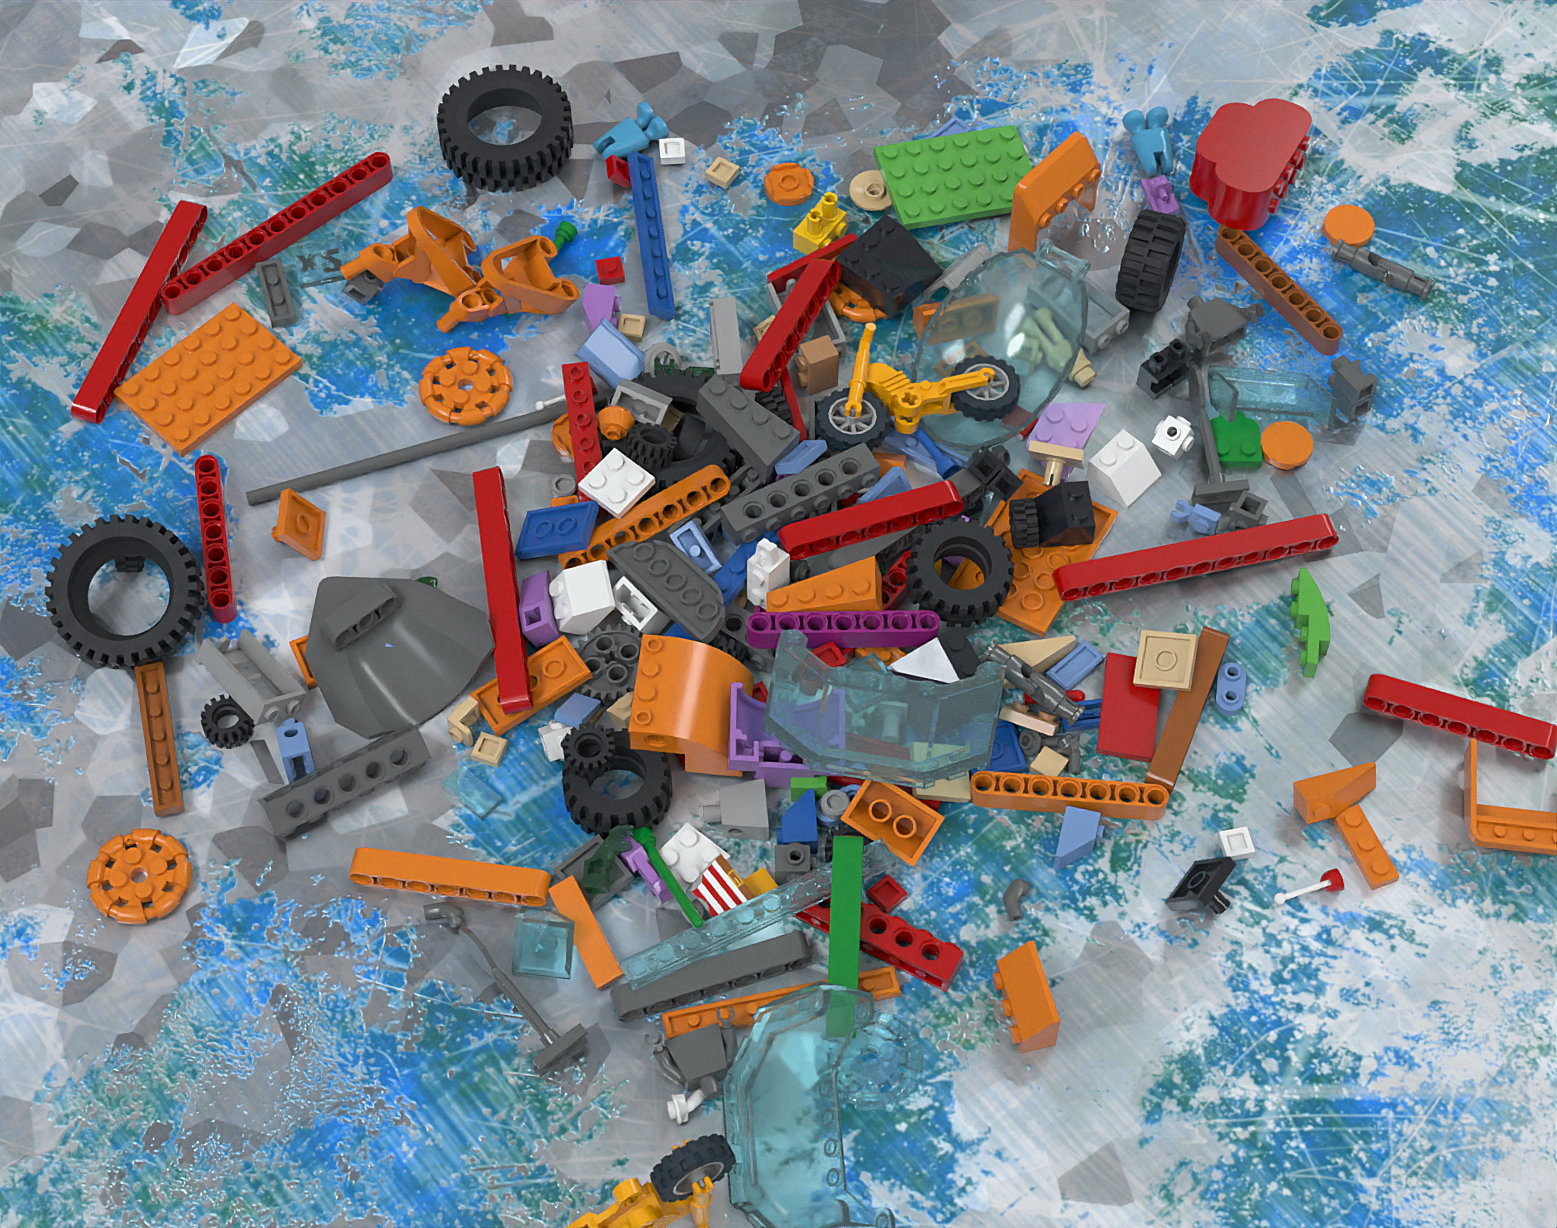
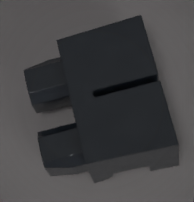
M1174 339L1166 348L1160 352H1155L1147 361L1140 365L1136 385L1151 399L1156 400L1169 391L1171 387L1176 386L1188 377L1190 368L1186 363L1193 359V357L1186 351V345L1179 339Z
M983 445L964 464L1004 502L1024 483Z

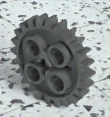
M619 623L616 629L612 630L611 625L607 624L606 631L603 632L599 627H596L597 634L593 636L587 632V641L578 640L580 648L574 649L591 671L593 677L576 687V693H581L597 700L602 699L603 705L607 706L609 700H613L616 703L626 693L635 690L643 633L639 630L634 632L632 625L623 630L621 623Z

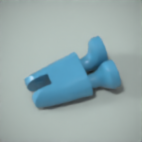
M646 101L638 104V117L635 121L630 117H626L593 143V148L597 153L602 154V158L605 161L612 154L620 159L626 158L632 151L638 152L649 147V142L659 141V139H665L669 136L665 122L660 116L655 117L651 106Z
M1158 106L1151 109L1147 113L1146 118H1144L1143 112L1140 110L1129 111L1122 118L1124 128L1133 134L1131 143L1148 176L1156 175V160H1160L1164 174L1173 172V153L1168 129L1163 128L1169 119V114L1165 107Z

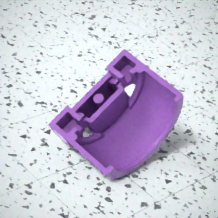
M733 682L731 684L727 770L753 771V780L764 779L765 787L791 788V778H813V775H843L845 769L844 689L834 688L826 698L811 704L778 706L753 699L744 691L743 683Z

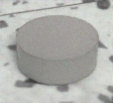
M569 474L555 476L550 483L552 496L559 498L576 495L577 482L575 478Z
M840 790L826 792L821 799V811L824 816L832 820H839L850 804L849 797Z

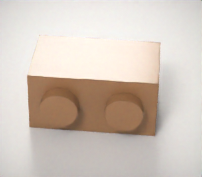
M826 335L800 344L799 356L796 357L799 367L796 377L799 385L805 387L809 396L838 386L839 353L830 337Z

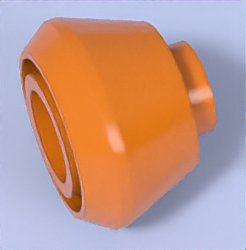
M617 405L607 406L598 414L601 432L610 440L624 438L635 422L629 410Z

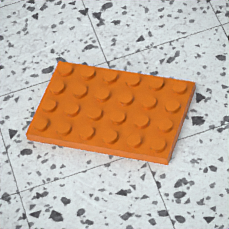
M233 302L115 389L113 393L119 402L183 457L297 371L303 364L302 359Z
M1022 468L1017 477L1024 483L1006 502L1001 500L984 527L986 528L988 525L995 530L993 534L996 537L1001 535L1006 541L1004 548H1010L1013 555L1011 561L1014 563L1012 585L1003 606L999 607L995 615L1044 638L1066 603L1059 597L1052 579L1053 571L1064 565L1092 560L1117 520L1118 512L1091 500L1096 524L1093 544L1039 548L1037 545V547L1014 549L1009 525L1010 500L1034 499L1052 488V481L1050 487L1042 485L1043 477ZM964 558L947 585L958 590H970L984 583V576L980 568L973 561Z

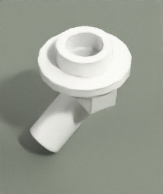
M696 1090L687 1100H685L684 1094L671 1095L672 1101L666 1102L670 1120L676 1119L677 1124L688 1121V1113L692 1112L705 1100L702 1090Z

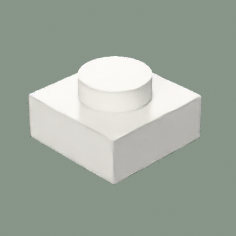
M684 138L659 139L661 165L686 163Z
M1247 826L1219 832L1218 840L1224 857L1230 856L1234 861L1254 857L1255 849Z

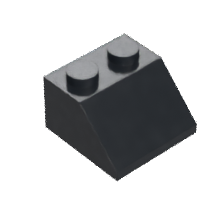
M1088 481L1062 482L1034 498L1035 509L1037 510L1036 516L1038 518L1039 548L1093 544L1096 524Z

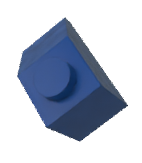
M814 789L807 790L781 816V828H776L777 845H788L789 843L797 842L803 845H810V854H818Z

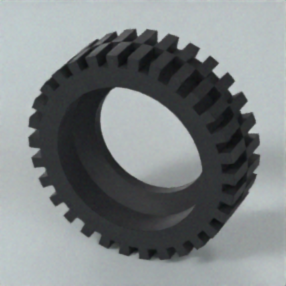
M509 64V70H503L502 65H495L496 71L491 72L489 66L484 67L480 75L476 71L470 72V80H467L464 76L458 79L459 87L452 84L449 87L450 94L445 93L442 97L443 103H439L437 127L442 157L444 161L446 160L449 170L453 169L454 175L458 179L463 175L464 183L470 185L474 180L475 188L482 190L485 184L489 192H495L496 187H501L502 193H509V187L514 186L516 192L523 191L522 185L528 184L531 189L536 187V180L538 179L542 184L547 182V173L554 177L558 173V166L561 168L565 166L566 158H570L571 148H573L574 144L571 105L566 92L561 90V85L558 82L553 84V78L549 75L542 78V72L537 69L533 74H530V67L523 66L521 71H517L516 65ZM501 106L523 107L542 116L539 127L530 137L510 145H495L482 141L471 132L468 123L480 113Z
M663 369L657 370V377L655 378L651 377L650 372L643 374V382L641 383L637 378L630 380L672 398L671 404L679 411L689 412L703 418L696 410L698 391L708 382L707 375L701 373L698 379L694 378V371L686 370L685 376H680L679 369H672V375L665 376ZM613 394V396L610 398V404H611V402H612V399H613V397H614V394ZM635 420L634 425H637L639 421ZM712 427V436L707 446L700 453L689 459L671 462L666 467L661 465L660 468H656L655 465H652L650 468L645 463L639 465L638 460L633 461L655 477L656 482L636 503L639 504L642 498L644 501L709 465L719 466L726 476L730 478L743 466L744 458L736 449L733 450L727 444V439L721 433H717ZM600 429L602 460L614 448L631 460V456H627L625 451L629 432L624 438L610 440ZM720 478L714 479L711 484L717 483ZM696 491L690 492L687 497H692Z
M116 514L109 515L110 521L108 522L102 517L95 519L96 526L93 528L86 523L80 527L83 534L79 537L74 532L68 536L72 541L68 547L64 544L60 545L58 551L62 553L61 558L53 557L50 563L55 567L54 573L47 571L46 579L51 583V587H45V595L50 598V601L45 603L47 610L53 615L50 617V620L58 628V634L73 649L101 666L105 664L111 669L118 670L119 666L125 670H133V666L146 665L150 661L154 663L163 662L161 656L164 654H168L170 657L177 653L174 647L178 643L183 647L188 642L184 636L187 632L191 634L195 632L196 627L193 625L195 619L200 621L202 612L198 608L199 605L204 606L205 598L201 595V591H204L205 587L204 582L200 579L202 572L195 563L197 562L195 557L172 531L167 530L156 521L152 523L146 517L141 516L140 520H138L134 515L125 514V519H121ZM134 555L147 558L162 569L169 584V602L165 613L153 627L139 634L117 635L106 631L95 621L89 609L88 591L94 575L104 564L121 556Z

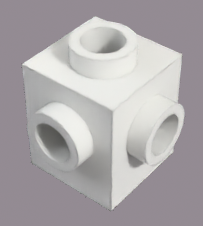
M1168 415L1165 421L1161 420L1155 429L1156 436L1152 440V444L1156 449L1178 461L1184 451L1188 452L1195 441V438H1193L1195 434L1190 428L1191 423L1180 416L1175 419Z
M552 720L549 722L550 725L538 728L545 755L549 761L557 759L564 761L563 741H565L567 733L571 735L570 729L573 727Z

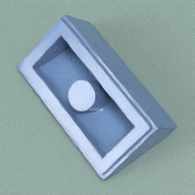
M691 520L669 535L676 547L708 576L724 566L722 560L695 520Z

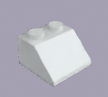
M1123 429L1089 460L1086 480L1122 507L1128 509L1161 478L1162 474L1145 445Z
M604 560L563 570L549 584V593L552 598L558 631L587 636L586 633H590L616 607L606 561Z

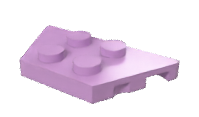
M1047 403L1026 442V449L1029 450L1030 440L1084 450L1105 411L1106 404ZM1040 461V463L1046 468L1047 462ZM1063 465L1060 483L1067 482L1074 467Z

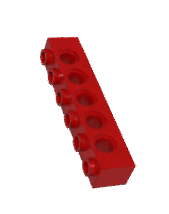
M588 361L561 365L577 486L602 461ZM578 487L580 502L593 501L580 491ZM600 506L596 519L609 517V512Z
M807 875L790 902V916L830 935L831 907L822 908L819 905L822 903L831 904V886L821 878L814 879ZM861 902L859 950L947 993L963 964L964 952L952 942H943L925 929L918 930L908 925L901 917H892L882 912L878 906L872 903L865 904ZM879 928L882 929L884 933L875 934L871 932V930ZM906 941L910 946L901 947L897 943ZM932 954L937 958L935 960H927L923 956Z

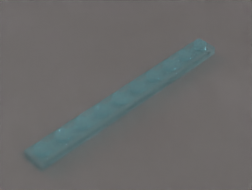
M883 838L863 846L862 882L896 866V860ZM832 862L704 921L701 928L692 927L620 961L619 968L631 990L634 991L830 898Z

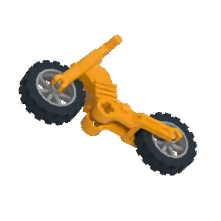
M867 323L856 354L852 380L848 384L850 388H843V391L840 392L835 390L831 392L829 397L825 396L822 399V404H819L817 409L816 433L818 437H821V440L826 441L829 449L833 452H844L863 442L872 452L873 448H878L886 437L887 415L889 417L895 416L894 427L902 434L914 433L918 429L919 420L923 416L932 414L944 416L962 412V415L966 418L972 417L975 421L979 422L981 420L993 422L997 418L1001 420L1006 417L1007 413L1011 414L1014 411V406H1017L1021 383H1019L1020 377L1018 374H1015V368L1012 365L1008 366L1006 361L1001 358L998 360L992 355H988V357L975 355V358L967 357L963 363L959 362L955 366V371H952L951 377L943 378L939 382L924 380L921 383H910L911 381L907 379L902 370L897 372L883 363L869 364V352L876 325ZM1002 388L1003 392L1001 393L995 389ZM864 422H871L870 426L863 424ZM835 424H843V425L840 426V427H837Z
M711 1134L709 1137L704 1135L696 1141L694 1139L691 1141L686 1139L682 1146L674 1145L672 1147L673 1153L663 1157L661 1163L654 1166V1171L650 1173L651 1182L641 1185L636 1177L621 1182L612 1191L616 1199L613 1205L599 1215L587 1212L566 1228H666L672 1222L681 1219L690 1212L696 1228H709L710 1204L712 1202L711 1192L715 1189L713 1183L725 1177L724 1174L732 1170V1165L736 1163V1156L722 1134L719 1136L718 1134Z

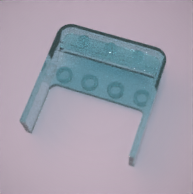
M1210 365L1208 368L1207 381L1210 404L1228 422L1234 423L1235 412L1240 410V413L1246 415H1256V412H1264L1267 416L1276 418L1281 417L1282 414L1291 415L1292 418L1306 420L1307 417H1311L1327 431H1332L1338 400L1306 374Z

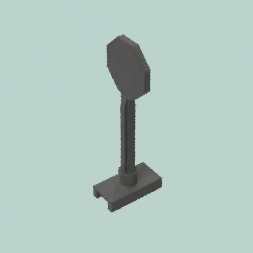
M1191 365L1188 373L1189 397L1192 410L1198 415L1199 429L1210 472L1209 484H1200L1194 487L1191 497L1193 507L1196 503L1201 506L1228 504L1233 501L1237 502L1243 490H1250L1248 479L1226 482L1225 475L1221 471L1210 420L1205 411V386L1201 369L1197 365Z
M464 925L459 928V936L473 959L484 971L493 975L496 984L541 1037L540 1041L546 1049L532 1059V1069L539 1077H542L587 1043L585 1037L587 1031L581 1023L562 1037L554 1028L550 1029L508 976L497 968L487 948L475 933Z

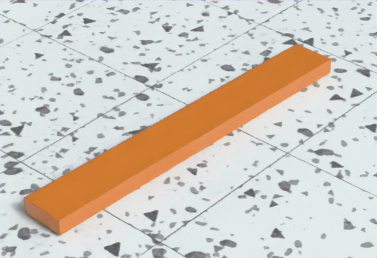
M894 966L860 972L858 974L857 1005L901 996ZM828 979L661 1013L666 1039L668 1040L717 1022L721 1027L722 1022L717 1018L716 1010L719 1007L721 1018H728L731 1014L729 1005L735 1011V1017L731 1021V1024L735 1025V1030L826 1012Z

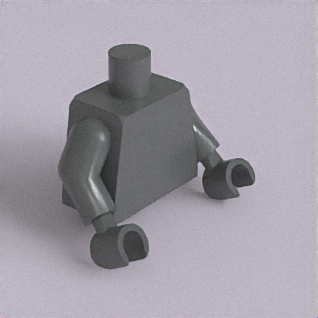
M1196 295L1187 303L1191 311L1185 324V341L1187 344L1197 346V349L1206 358L1245 338L1248 321L1256 323L1258 322V317L1265 316L1261 303H1255L1248 308H1240L1226 303L1219 297L1205 303L1199 295Z
M730 1005L731 1014L728 1018H721L719 1007L716 1010V1016L722 1022L721 1027L717 1022L665 1040V1034L661 1030L656 1029L659 1036L656 1043L651 1042L648 1034H645L644 1037L646 1044L655 1049L653 1055L661 1073L675 1084L684 1085L688 1092L701 1088L706 1100H713L722 1095L718 1082L728 1078V1069L734 1065L738 1043L735 1025L731 1024L735 1017V1011Z

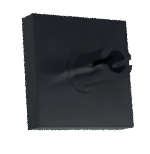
M1230 856L1195 861L1165 901V904L1171 911L1203 908L1209 905L1216 915L1223 913L1229 907L1230 901L1221 894L1219 888L1237 864Z

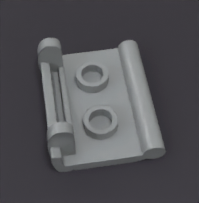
M983 244L965 252L947 267L943 274L923 291V294L930 298L944 286L952 291L955 296L961 297L964 294V290L960 283L981 264L985 269L990 270L993 267V262L989 257L992 253Z

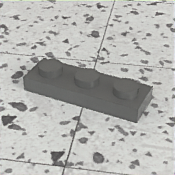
M276 258L255 263L272 328L297 323L281 259Z

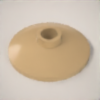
M879 170L864 171L855 176L851 181L849 194L857 206L870 211L884 210L892 206Z

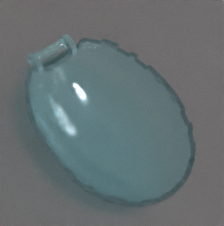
M1045 238L1034 254L1025 248H1020L1007 253L1002 251L985 260L986 264L973 273L970 271L964 276L966 280L955 291L953 289L950 291L927 323L917 344L919 348L910 369L913 371L912 383H921L924 380L939 382L943 378L951 377L952 371H955V366L959 362L963 363L965 358L970 357L972 359L975 358V355H982V357L992 355L995 356V359L999 360L1001 358L1005 360L1008 366L1012 365L1015 368V374H1018L1020 377L1019 383H1021V388L1014 411L1011 414L1007 413L1006 417L1001 420L997 418L993 422H987V420L979 422L975 421L972 417L966 418L962 415V412L944 416L941 414L923 416L919 420V424L931 438L946 447L956 450L974 451L978 450L982 445L990 448L1016 436L1041 415L1065 383L1076 362L1084 340L1088 320V297L1083 279L1090 269L1091 263L1088 260H1080L1054 246L1053 241ZM1050 255L1074 268L1072 274H1069L1045 259ZM1002 388L995 389L1001 393L1003 392Z

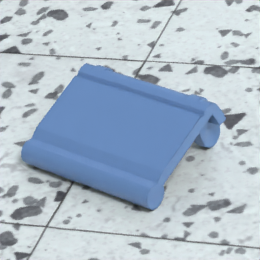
M604 317L600 319L598 326L574 353L580 361H588L589 369L615 392L623 378L628 380L637 378L645 368L642 360L646 354Z

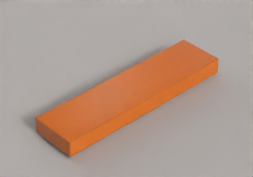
M571 875L549 888L548 891L596 988L601 991L623 978L625 974L576 877Z

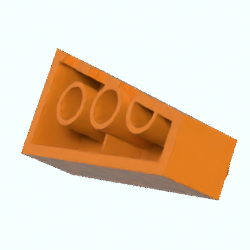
M875 556L766 593V612L882 611V576Z

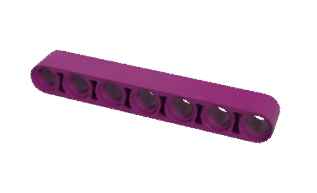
M929 610L758 612L750 615L747 619L746 639L751 647L757 649L818 648L832 640L838 648L921 647L939 636L941 620L937 613Z

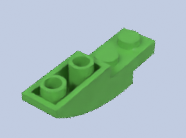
M1300 568L1298 577L1293 578L1291 583V594L1295 595V601H1291L1290 617L1294 618V629H1301L1300 642H1304V649H1300L1298 665L1303 666V677L1314 678L1319 655L1326 656L1330 645V624L1326 605L1317 584L1306 568Z

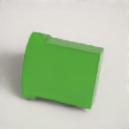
M820 775V778H791V801H797L807 790L814 789L815 802H817L828 792V776Z

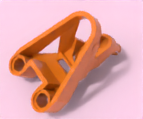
M417 206L407 212L408 234L394 241L392 245L373 243L362 249L357 258L340 267L343 276L348 281L369 270L385 283L397 277L411 279L414 283L426 284L455 298L463 292L476 288L477 283L482 279L479 272L468 263L467 256L476 251V245L471 235L459 224L423 206Z
M531 236L488 254L481 262V270L484 277L477 283L476 288L461 293L450 304V310L437 321V326L443 333H450L460 321L482 322L488 317L507 312L508 314L517 312L550 315L562 314L580 297V293L572 281L554 277L548 265L557 255V248L554 243L545 236ZM512 257L503 270L501 259ZM493 289H498L502 296H499Z

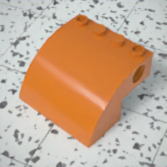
M643 634L628 733H630V748L685 754V772L742 777L743 771L727 770L731 684L733 682L743 683L744 691L752 697L754 676L740 661L715 647L684 638Z

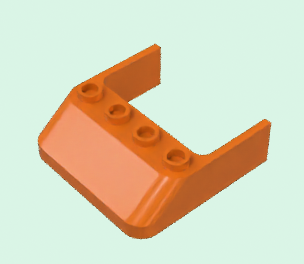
M1075 131L1024 176L1014 190L1007 252L1029 267L1034 265L1037 236L1040 230L1047 228L1058 213L1062 214L1067 209L1070 202L1074 200L1091 212L1095 209L1101 166L1087 137L1080 132Z
M1471 739L1464 754V822L1471 841L1480 847L1557 855V813L1477 804V739Z

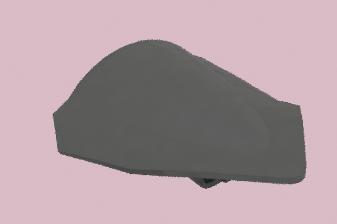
M331 576L322 579L317 588L307 638L305 659L334 721L370 740L382 735H388L410 723L417 727L442 712L470 685L496 646L486 612L468 605L432 586L412 579ZM386 644H390V645H392V646H394V647H385V646H386Z

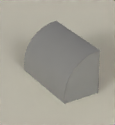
M623 378L618 384L610 406L617 405L630 411L634 420L646 424V422H649L651 426H655V424L661 426L673 399Z

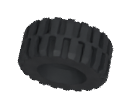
M1151 209L1142 210L1138 214L1137 220H1135L1130 232L1117 277L1115 296L1119 303L1150 313H1156L1162 309L1173 283L1184 243L1186 223L1182 218Z
M956 517L955 522H951L949 518L940 521L939 526L933 523L927 527L926 532L921 533L917 537L905 571L907 576L905 581L906 589L911 591L909 597L912 603L920 604L918 610H929L937 613L941 621L947 622L946 627L954 628L956 624H961L962 628H969L974 621L977 625L986 622L987 617L992 618L998 612L999 607L1003 606L1013 581L1014 563L1011 561L1013 555L1010 548H1004L1006 541L1001 535L996 537L993 534L995 530L987 525L984 528L980 526V521L974 519L972 522H965L963 517ZM948 556L965 557L973 561L980 568L984 576V583L970 590L952 588L938 577L934 564Z
M608 728L611 736L614 738L616 752L615 763L611 764V770H627L637 774L644 781L642 787L635 794L627 798L607 799L599 796L591 789V785L599 777L598 773H594L595 779H590L589 774H586L585 779L580 778L579 772L576 775L572 774L571 768L568 769L566 763H564L562 769V786L567 812H570L571 819L576 825L581 824L582 831L587 834L595 832V836L599 834L603 840L606 837H612V841H620L622 837L627 835L631 837L634 831L642 827H648L652 831V824L659 825L664 819L663 813L668 812L671 805L672 775L665 752L631 749L628 728H622V731H614V728ZM586 744L579 748L578 753L582 757L591 758L597 756L601 749L598 745Z

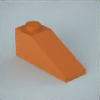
M1369 762L1293 782L1294 806L1307 824L1334 818L1376 788V764Z

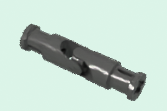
M1339 239L1331 255L1333 260L1338 259L1347 263L1352 269L1382 281L1403 292L1407 290L1421 296L1422 300H1426L1435 281L1418 276L1414 270L1392 262L1362 247L1358 249L1346 244L1345 240Z
M995 640L980 658L983 662L987 661L1000 671L999 675L1022 690L1051 713H1057L1065 719L1070 727H1072L1086 708L1083 705L1079 706L1068 698L1064 690L1045 678L1017 655H1010L998 646V642Z

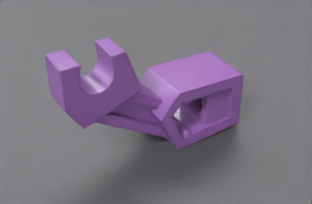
M627 835L612 845L614 853L631 874L640 873L652 896L657 895L661 904L671 898L668 887L649 865L650 859L638 842Z

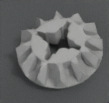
M659 342L652 344L645 351L646 355L642 360L645 365L644 372H650L652 378L657 377V370L663 369L665 376L672 375V369H679L680 374L681 357L672 345ZM664 358L663 364L665 368L658 369L659 363L657 359Z

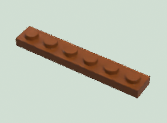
M163 662L136 666L134 668L154 812L156 817L183 812L185 807L165 668Z

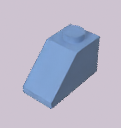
M1066 806L1053 869L1060 870L1091 853L1095 841L1101 842L1104 825L1099 824L1101 813Z

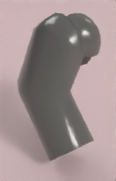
M1013 880L1003 896V903L1011 922L1019 921L1024 917L1019 901L1022 896H1026V893L1030 891V885L1025 880Z
M450 902L423 905L426 920L446 917L451 927H458L464 924L463 915L465 913L463 909Z

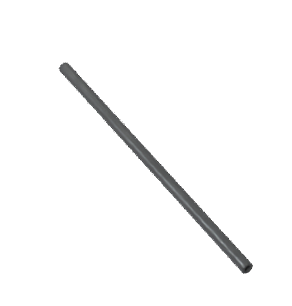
M605 392L593 395L594 409L608 405ZM566 403L245 493L249 505L280 497L281 491L288 488L294 492L306 490L552 421L567 413Z

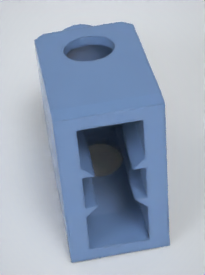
M296 719L285 720L281 727L276 729L282 761L290 784L316 771L304 723L298 722ZM302 756L304 763L295 765L293 758Z

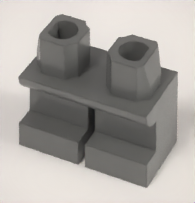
M1342 355L1332 361L1331 368L1335 373L1331 374L1328 378L1327 384L1332 389L1331 400L1348 421H1351L1371 410L1378 379L1372 373L1365 376L1359 370V359L1351 362L1345 355Z

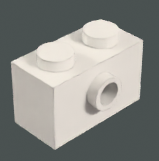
M625 576L612 588L615 606L623 614L621 618L628 625H632L633 628L636 627L645 634L658 635L672 619Z

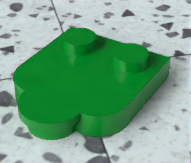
M1224 408L1220 412L1219 417L1210 420L1220 467H1261L1262 450L1258 423L1253 419L1246 418L1244 412L1239 408Z

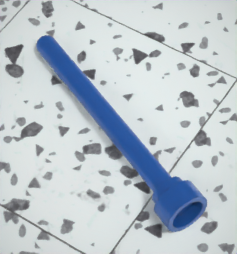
M919 424L918 429L913 434L935 460L937 473L941 478L946 480L960 471V466L954 458L944 456Z

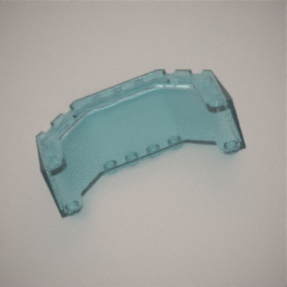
M794 629L781 631L777 643L762 731L768 736H776L779 739V745L791 755H799L803 759V765L809 770L927 789L935 786V781L945 778L948 781H952L966 776L968 770L977 768L982 771L990 768L1005 680V665L987 661L977 667L975 676L940 685L928 680L916 681L903 676L879 675L873 671L860 672L841 666L830 667L806 649L808 638L801 631Z
M818 981L756 1009L752 1018L755 1024L749 1036L743 1037L734 1055L737 1062L731 1074L726 1073L721 1082L725 1139L736 1156L735 1165H732V1170L727 1173L729 1203L735 1209L741 1210L747 1216L746 1220L754 1228H896L895 1217L891 1209L877 1207L869 1210L847 1189L836 1069L854 1032L868 1026L874 1017L873 993Z

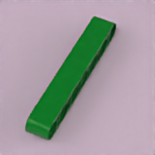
M834 835L826 1038L856 1039L863 836Z

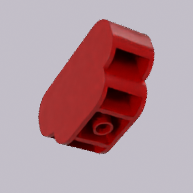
M1277 98L1264 99L1255 106L1239 102L1228 103L1216 111L1197 140L1192 173L1189 178L1190 190L1200 199L1208 201L1207 210L1213 220L1232 229L1251 231L1262 227L1271 213L1275 214L1277 212L1280 199L1284 200L1287 195L1289 184H1294L1298 170L1302 171L1305 166L1307 157L1304 156V153L1308 150L1311 142L1309 132L1312 117L1310 113L1298 104Z

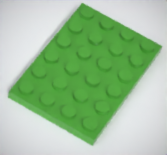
M1015 125L877 146L873 150L875 161L898 221L907 230L1012 213L1014 190L1019 181L1033 169Z

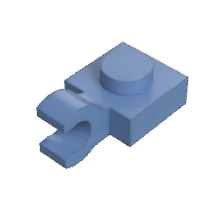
M1177 501L1176 509L1182 511V513L1172 510L1170 519L1173 522L1183 523L1189 521V527L1194 528L1199 533H1206L1210 536L1216 533L1221 516L1220 513L1197 503L1192 507L1185 501Z

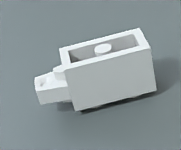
M765 538L757 544L755 554L747 560V599L754 605L766 610V593L789 585L790 555L777 548L776 544L769 542Z

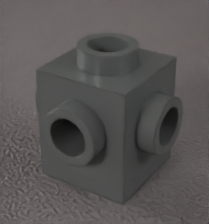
M366 270L352 280L347 281L342 292L361 305H364L373 296L376 297L381 292L384 284L381 282V279L369 270Z
M1243 490L1238 501H1233L1228 510L1227 516L1231 517L1228 528L1238 531L1266 525L1269 516L1265 515L1268 501Z
M797 842L789 843L788 845H775L776 884L799 887L807 875L810 876V873H816V856H810V845H803Z

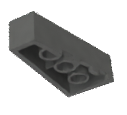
M714 375L698 391L696 410L717 433H721L727 439V444L742 455L746 465L750 469L753 467L759 474V479L766 484L776 473L774 465L798 446L801 432L717 375Z

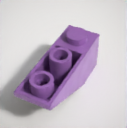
M586 283L582 307L583 318L590 334L598 326L602 317L609 320L617 329L618 317H615L616 312L621 311L622 298L617 297V286Z
M548 570L523 579L518 610L522 633L536 648L549 644L561 637V632L558 631L556 618L554 617L552 598L549 593L551 579Z

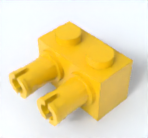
M825 193L820 202L810 210V213L808 212L804 220L793 231V248L808 255L845 235L848 229L847 212L837 207L838 197L835 193Z

